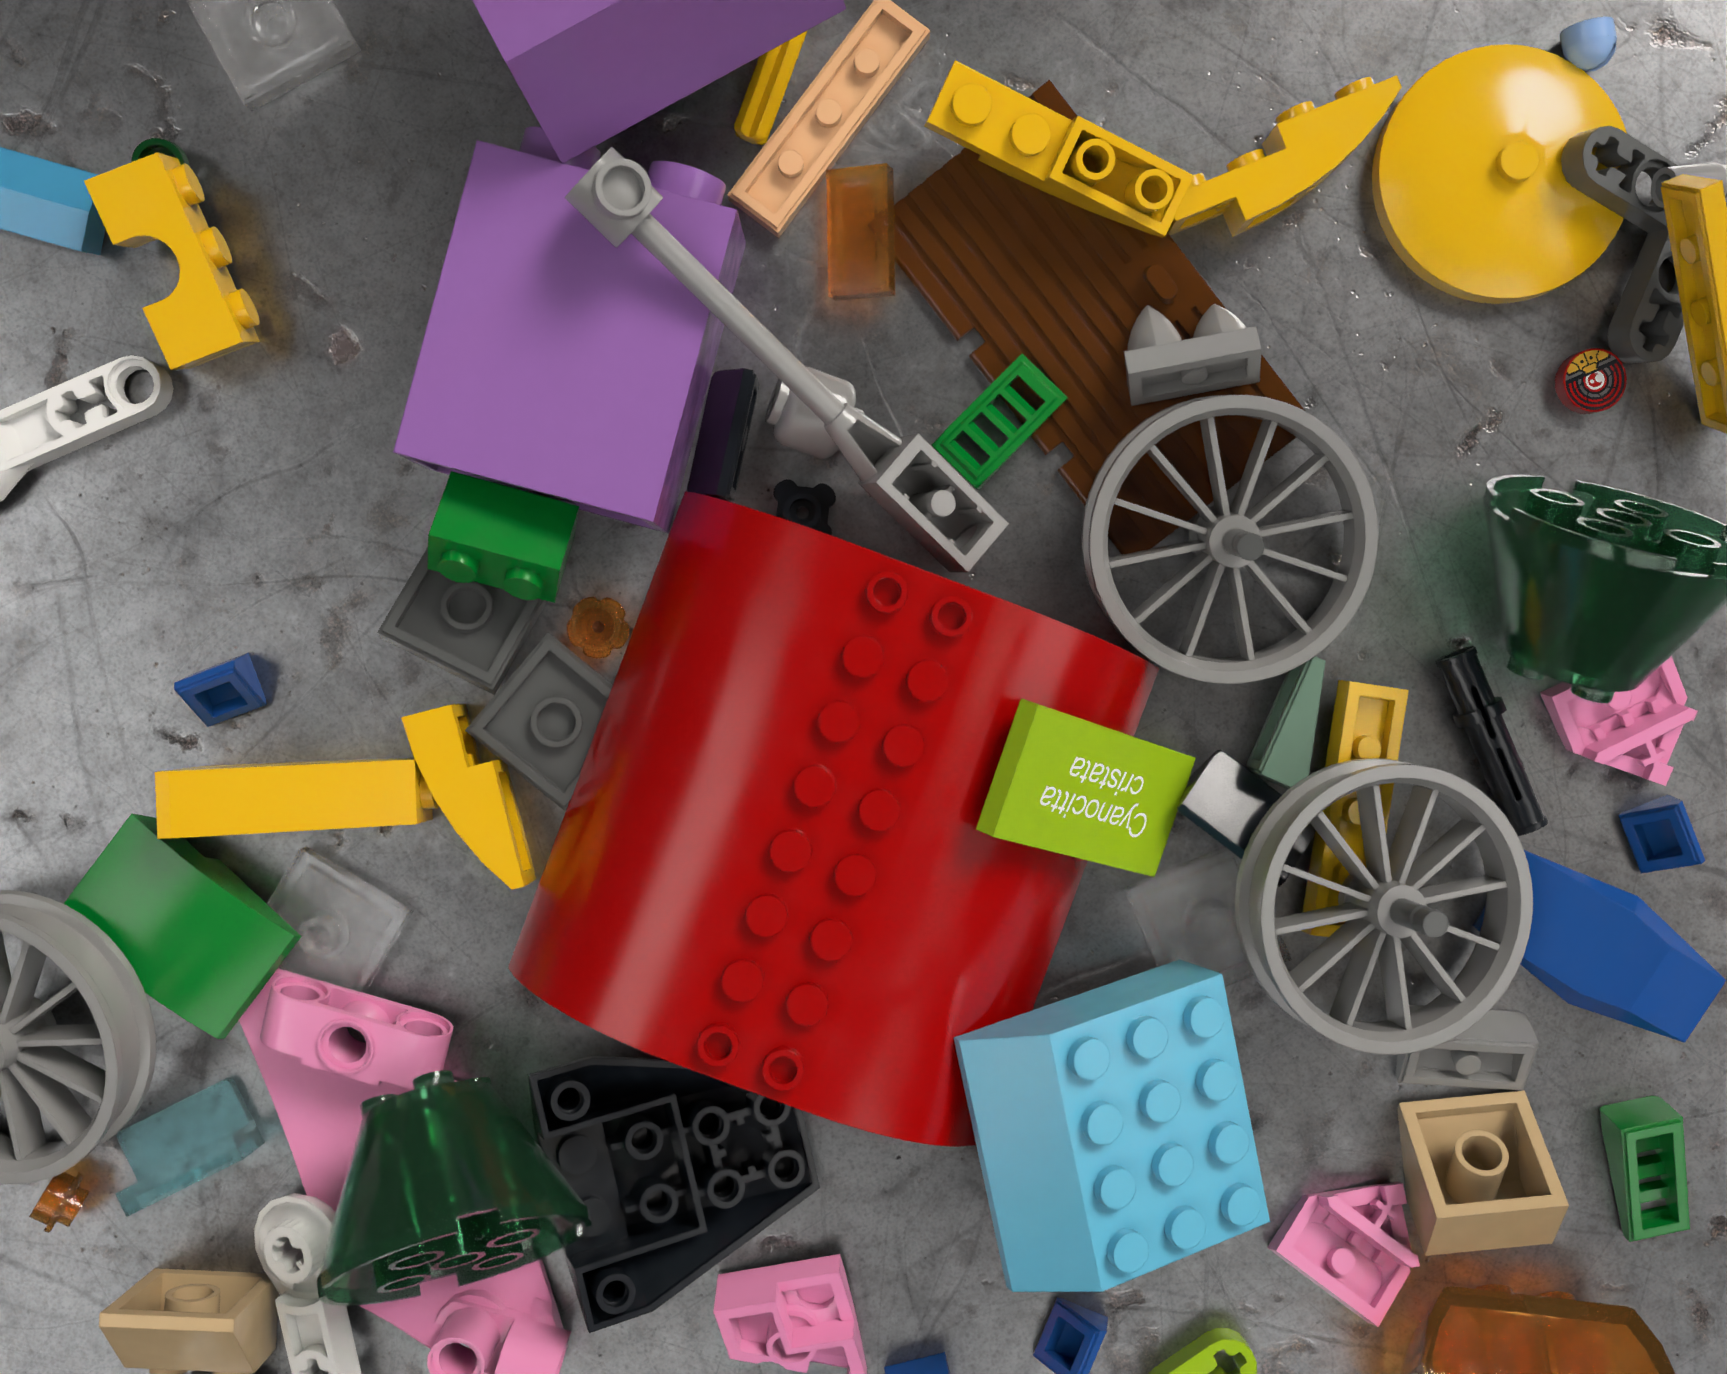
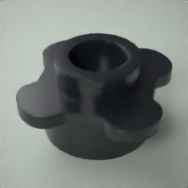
M786 479L775 486L773 495L778 502L777 517L832 535V529L828 525L829 508L836 502V495L829 485L820 483L814 488L797 486L793 480ZM800 507H806L809 510L807 518L800 519L797 516V510Z

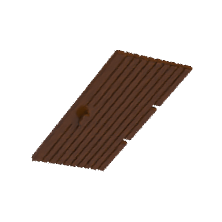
M1050 80L1028 97L1071 120L1077 117L1076 113ZM964 148L958 155H955L942 168L934 172L922 184H919L906 197L898 201L890 210L882 214L869 226L956 341L962 339L974 328L984 339L985 343L973 351L969 357L990 385L1021 354H1024L1068 397L1031 438L1044 455L1050 453L1062 442L1065 444L1074 457L1057 471L1084 506L1098 471L1115 446L1141 422L1165 408L1200 397L1253 395L1283 401L1303 409L1262 354L1260 382L1131 406L1124 351H1128L1131 330L1142 310L1149 305L1163 314L1173 324L1182 340L1193 338L1198 322L1211 305L1216 304L1225 308L1168 232L1165 237L1161 238L1073 205L979 161L980 155L967 148ZM1020 377L1010 385L1035 411L1045 403ZM1000 396L1017 420L1023 425L1027 420ZM1240 415L1214 417L1226 491L1242 478L1262 423L1260 419ZM1199 420L1173 431L1154 445L1205 505L1208 506L1213 502V495ZM1277 426L1264 462L1294 440L1296 436ZM1147 453L1131 469L1116 497L1186 522L1198 513ZM1114 504L1110 516L1108 538L1123 555L1153 548L1180 526Z

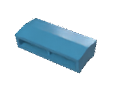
M0 147V229L80 252L101 255L105 227L84 183V180L95 177L98 174Z

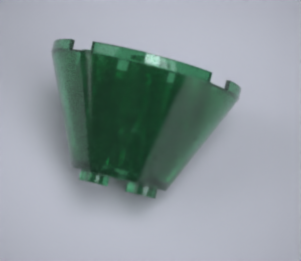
M1503 475L1490 479L1483 494V503L1505 646L1510 655L1507 668L1513 673L1535 680H1543L1548 676L1572 684L1571 692L1580 698L1597 703H1610L1615 692L1631 691L1638 688L1727 604L1726 524L1668 502L1589 482L1576 480L1572 493L1542 488L1545 477L1540 475Z
M449 1070L426 1073L412 1081L414 1090L399 1095L386 1094L376 1096L360 1104L362 1120L317 1276L318 1296L322 1302L331 1305H368L421 1296L419 1284L452 1275L457 1276L458 1287L482 1281L543 1259L582 1238L581 1223L584 1222L585 1227L592 1226L589 1209L494 1089L489 1077H476L454 1082L453 1072Z

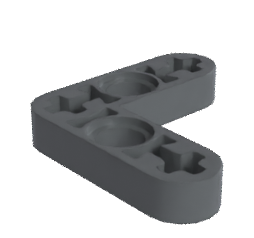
M1612 126L1598 127L1577 133L1569 139L1561 157L1562 172L1567 182L1576 190L1648 232L1610 323L1608 331L1609 347L1621 362L1627 364L1661 361L1671 353L1684 326L1677 280H1675L1673 288L1668 293L1659 283L1658 272L1662 262L1668 259L1674 266L1665 210L1658 207L1653 199H1651L1648 205H1644L1638 199L1635 185L1641 171L1646 172L1652 180L1654 174L1660 168L1678 165L1622 130ZM1597 147L1595 155L1591 154L1592 149ZM1598 162L1607 167L1606 169L1596 171ZM1642 323L1641 331L1639 332V326Z

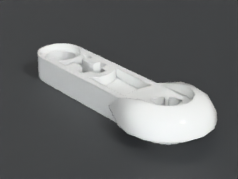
M134 355L121 357L0 410V502L7 497L28 471L156 416L165 410L172 400L174 389L172 379L167 371L144 357ZM142 369L147 370L153 378V392L144 402L133 404L125 395V381L133 372ZM77 399L91 404H97L109 399L112 405L117 408V413L115 409L103 404L89 409L84 413L87 422L85 425L70 420V415L78 411Z
M293 1193L271 1200L259 1212L255 1224V1250L264 1271L280 1294L275 1299L291 1373L362 1374L341 1284L350 1256L349 1237L343 1221L331 1206L317 1197Z

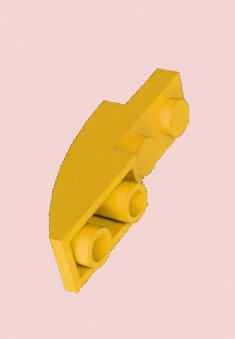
M956 60L947 74L924 127L979 154V161L1015 179L1095 214L1161 238L1166 236L1194 175L1080 116L1071 120Z
M1397 75L1376 84L1373 83L1371 77H1365L1337 91L1334 95L1336 100L1315 108L1312 101H1306L1282 112L1276 117V126L1262 143L1266 157L1263 149H1257L1241 155L1228 163L1226 166L1228 172L1206 181L1203 173L1194 175L1170 225L1168 234L1173 235L1223 214L1231 236L1234 237L1264 223L1295 204L1320 185L1339 167L1384 116L1402 88Z

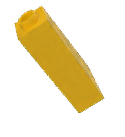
M414 758L210 765L155 772L157 839L413 825L433 820V809L439 808Z

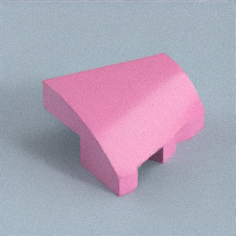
M840 1254L718 1274L713 1312L730 1359L755 1364L774 1362L787 1370L807 1373L811 1361L847 1368V1374H867L857 1316Z

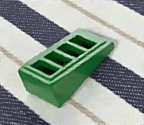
M1021 354L933 442L932 446L977 490H980L1068 397L1024 354ZM1018 377L1045 401L1037 411L1010 386ZM1000 396L1027 420L1019 429L992 405ZM983 414L1009 438L1000 448L975 424ZM965 433L990 456L982 466L957 443Z
M1654 1095L1601 1106L1602 1135L1623 1236L1629 1242L1689 1230L1690 1219L1683 1117L1661 1097ZM1655 1150L1656 1152L1653 1155L1637 1157V1153ZM1655 1176L1661 1177L1660 1180L1639 1184V1180L1646 1179ZM1665 1198L1666 1205L1641 1210V1203Z

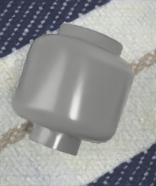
M805 366L843 404L848 403L864 414V410L855 407L856 389L853 384L831 374ZM778 379L765 416V422L773 424L774 438L783 446L816 458H830L839 448L824 428L825 423Z

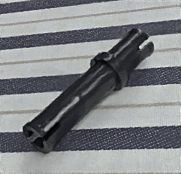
M1469 646L1448 653L1435 660L1442 672L1457 708V711L1452 715L1457 728H1465L1482 768L1484 778L1490 787L1498 808L1507 817L1517 836L1526 835L1541 829L1548 824V820L1542 813L1525 772L1523 762L1518 755L1503 719L1502 713L1507 710L1503 699L1499 696L1494 697L1478 659L1476 647Z

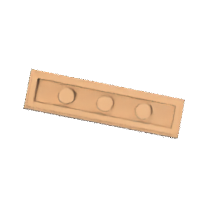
M874 0L727 194L729 201L776 237L780 238L930 39V30L891 0Z

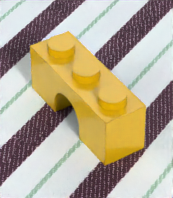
M156 152L84 180L113 245L137 248L149 242L161 240L171 248L178 260L180 273L174 291L165 299L142 308L170 370L191 369L260 342L254 326L260 323L257 310L247 292L243 288L237 290L226 267V265L232 263L230 250L220 231L215 226L209 228L198 204L205 200L199 180L188 164L181 165L178 158Z

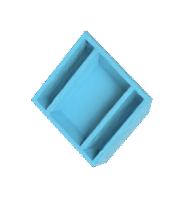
M1179 959L953 1038L1006 1287L1012 1292H1103L1270 1222L1222 973Z

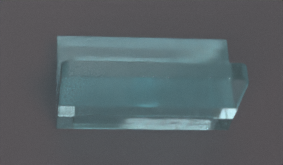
M225 1078L118 1132L117 1140L137 1179L117 1192L116 1197L126 1217L243 1160L265 1143L233 1078Z

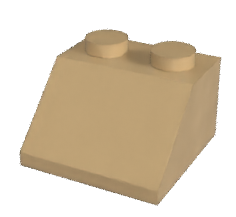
M1525 1090L1399 1103L1397 1111L1406 1199L1424 1256L1553 1243L1569 1204Z
M154 1268L100 1312L99 1328L125 1368L149 1369L150 1374H183L188 1370L212 1371L213 1374H252L276 1350L278 1312L275 1299L279 1297V1292L266 1273Z

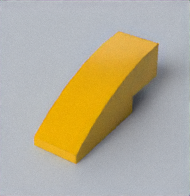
M451 704L401 717L414 759L433 798L456 833L480 861L510 889L521 888L535 881L536 875L508 765L501 759L481 764L475 738L465 731L471 724L466 704Z

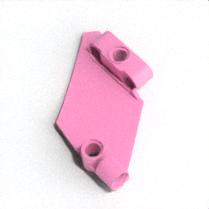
M278 968L241 1016L239 1022L272 1098L306 1195L317 1197L331 1206L343 1221L348 1234L350 1256L341 1283L344 1298L388 1321L430 1348L431 1350L427 1357V1367L430 1374H559L571 1331L563 1328L546 1269L509 1166L476 1087L442 1076L453 1032L452 1023L443 1016ZM347 1027L358 1030L364 1036L366 1043L354 1039L349 1034Z

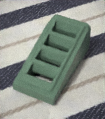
M1314 656L1309 661L1287 672L1245 766L1255 775L1286 789H1290L1300 780L1309 776L1325 660Z

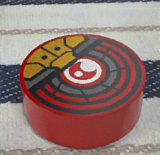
M1600 348L1587 349L1569 356L1560 365L1555 376V390L1559 400L1565 407L1579 414H1593L1611 408L1621 399L1627 384L1626 371L1620 359L1610 351Z

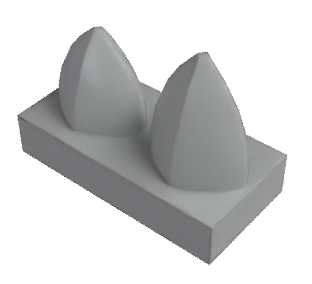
M1216 304L1211 305L1203 314L1197 324L1193 338L1182 340L1173 324L1163 314L1147 305L1136 319L1131 330L1128 351H1124L1131 406L1260 382L1261 345L1257 326L1246 328L1237 316Z

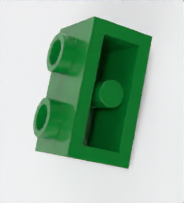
M451 471L428 534L427 569L440 572L444 577L455 582L470 583L474 581L504 589L507 593L519 599H541L555 603L574 541L579 506Z

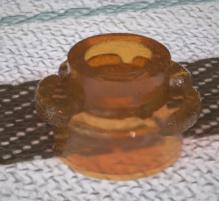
M587 597L574 606L571 620L567 623V635L572 645L581 647L586 656L596 659L606 658L613 649H620L625 645L629 637L630 627L624 620L626 612L619 602L608 597L602 600H598L596 597ZM596 621H601L604 624V630L601 633H596L593 630V624Z
M63 1172L52 1177L29 1216L46 1225L43 1230L44 1232H51L57 1222L69 1227L90 1192L79 1186L83 1178L82 1173L78 1172L76 1177Z

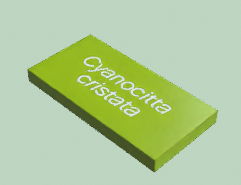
M1021 698L976 830L995 838L1155 877L1178 811L1177 807L1184 794L1196 758Z

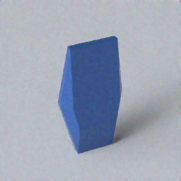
M1524 850L1532 880L1533 914L1529 940L1520 965L1568 1004L1685 1043L1727 980L1637 895ZM1485 906L1473 923V926L1478 931L1481 930Z

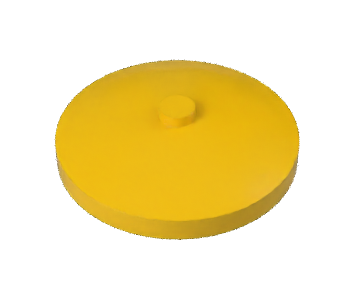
M1510 44L1489 45L1456 54L1442 61L1419 78L1398 101L1389 114L1376 144L1372 164V194L1375 210L1388 242L1407 267L1421 279L1449 295L1464 300L1490 304L1514 303L1544 295L1566 284L1583 273L1603 254L1616 236L1624 218L1576 190L1567 182L1562 172L1561 164L1563 149L1569 139L1577 133L1598 127L1612 126L1627 133L1616 107L1599 84L1585 71L1579 69L1570 61L1542 49ZM1597 147L1592 149L1591 154L1595 155ZM1598 162L1596 171L1606 169L1607 167Z

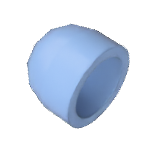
M1597 17L1584 20L1565 28L1559 34L1564 58L1585 72L1597 71L1605 66L1615 53L1617 35L1614 18Z

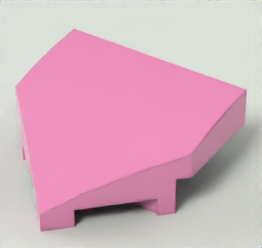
M1651 638L1540 692L1549 716L1566 750L1664 786L1667 785L1674 768L1667 764L1684 724L1694 721L1698 712L1695 709L1684 706L1688 697L1666 641Z
M1400 1182L1302 1195L1267 1247L1367 1323L1379 1327L1409 1276L1410 1268L1420 1266L1418 1255L1412 1253L1402 1207L1403 1204H1407L1404 1185Z

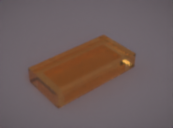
M887 163L826 170L828 297L835 301L895 296L893 168Z

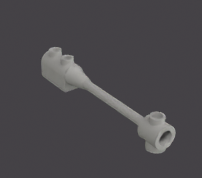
M610 147L565 196V199L616 248L632 234L825 423L824 428L858 476V484L949 572H969L1009 523L919 433L898 437L848 403L843 404L650 214L663 199V196L651 185L647 172L638 163L624 159L613 147Z

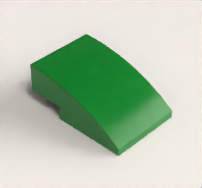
M132 813L64 902L65 905L96 924L112 939L134 968L146 994L217 1039L226 1038L302 937L220 859L204 857L185 838L157 839V819Z

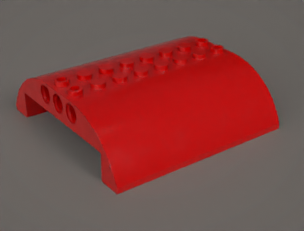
M685 491L508 969L529 991L576 1021L668 1062L813 1115L867 1132L934 1146L963 1147L976 1145L953 1038L1033 1009L1088 862L1087 860L995 838L976 830L1019 702L1022 698L1134 736L1159 668L1121 647L1070 625L865 547L762 511L715 497Z

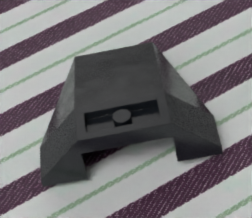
M589 1056L527 1074L534 1129L562 1249L589 1333L653 1312L820 1188L802 1110L660 1058Z

